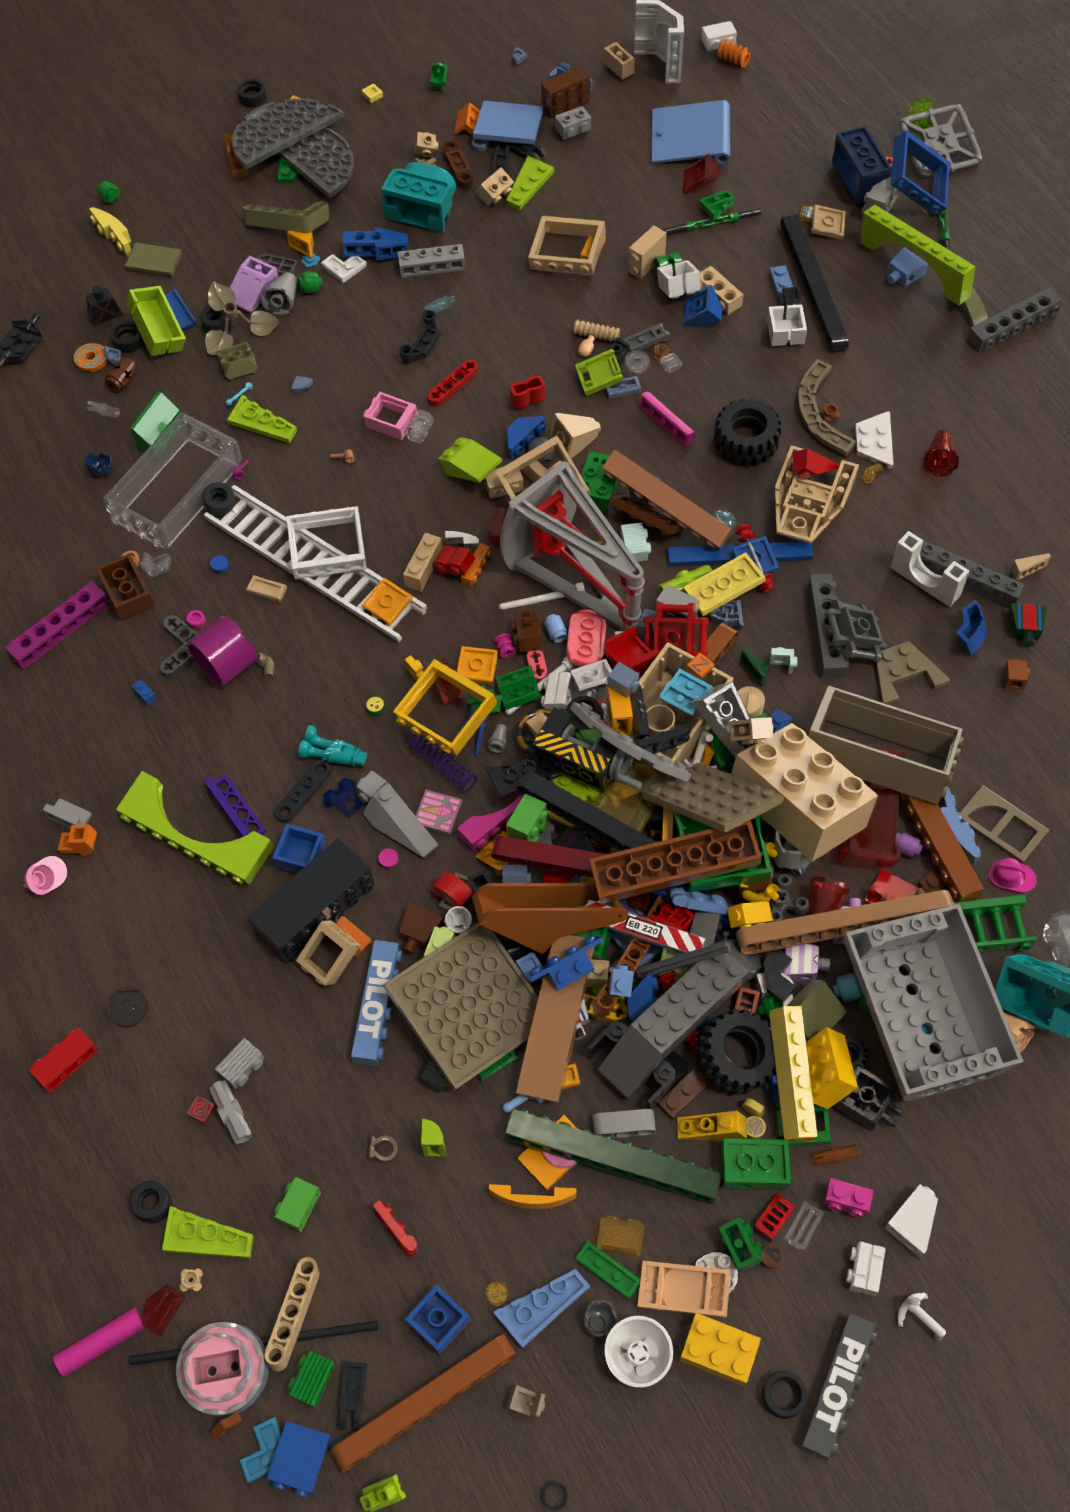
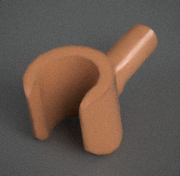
M346 450L341 454H330V458H345L346 463H353L355 461L351 450Z

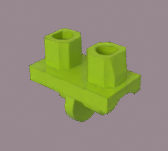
M397 1474L362 1489L364 1495L360 1497V1501L365 1511L370 1510L373 1512L406 1498L405 1493L400 1488Z

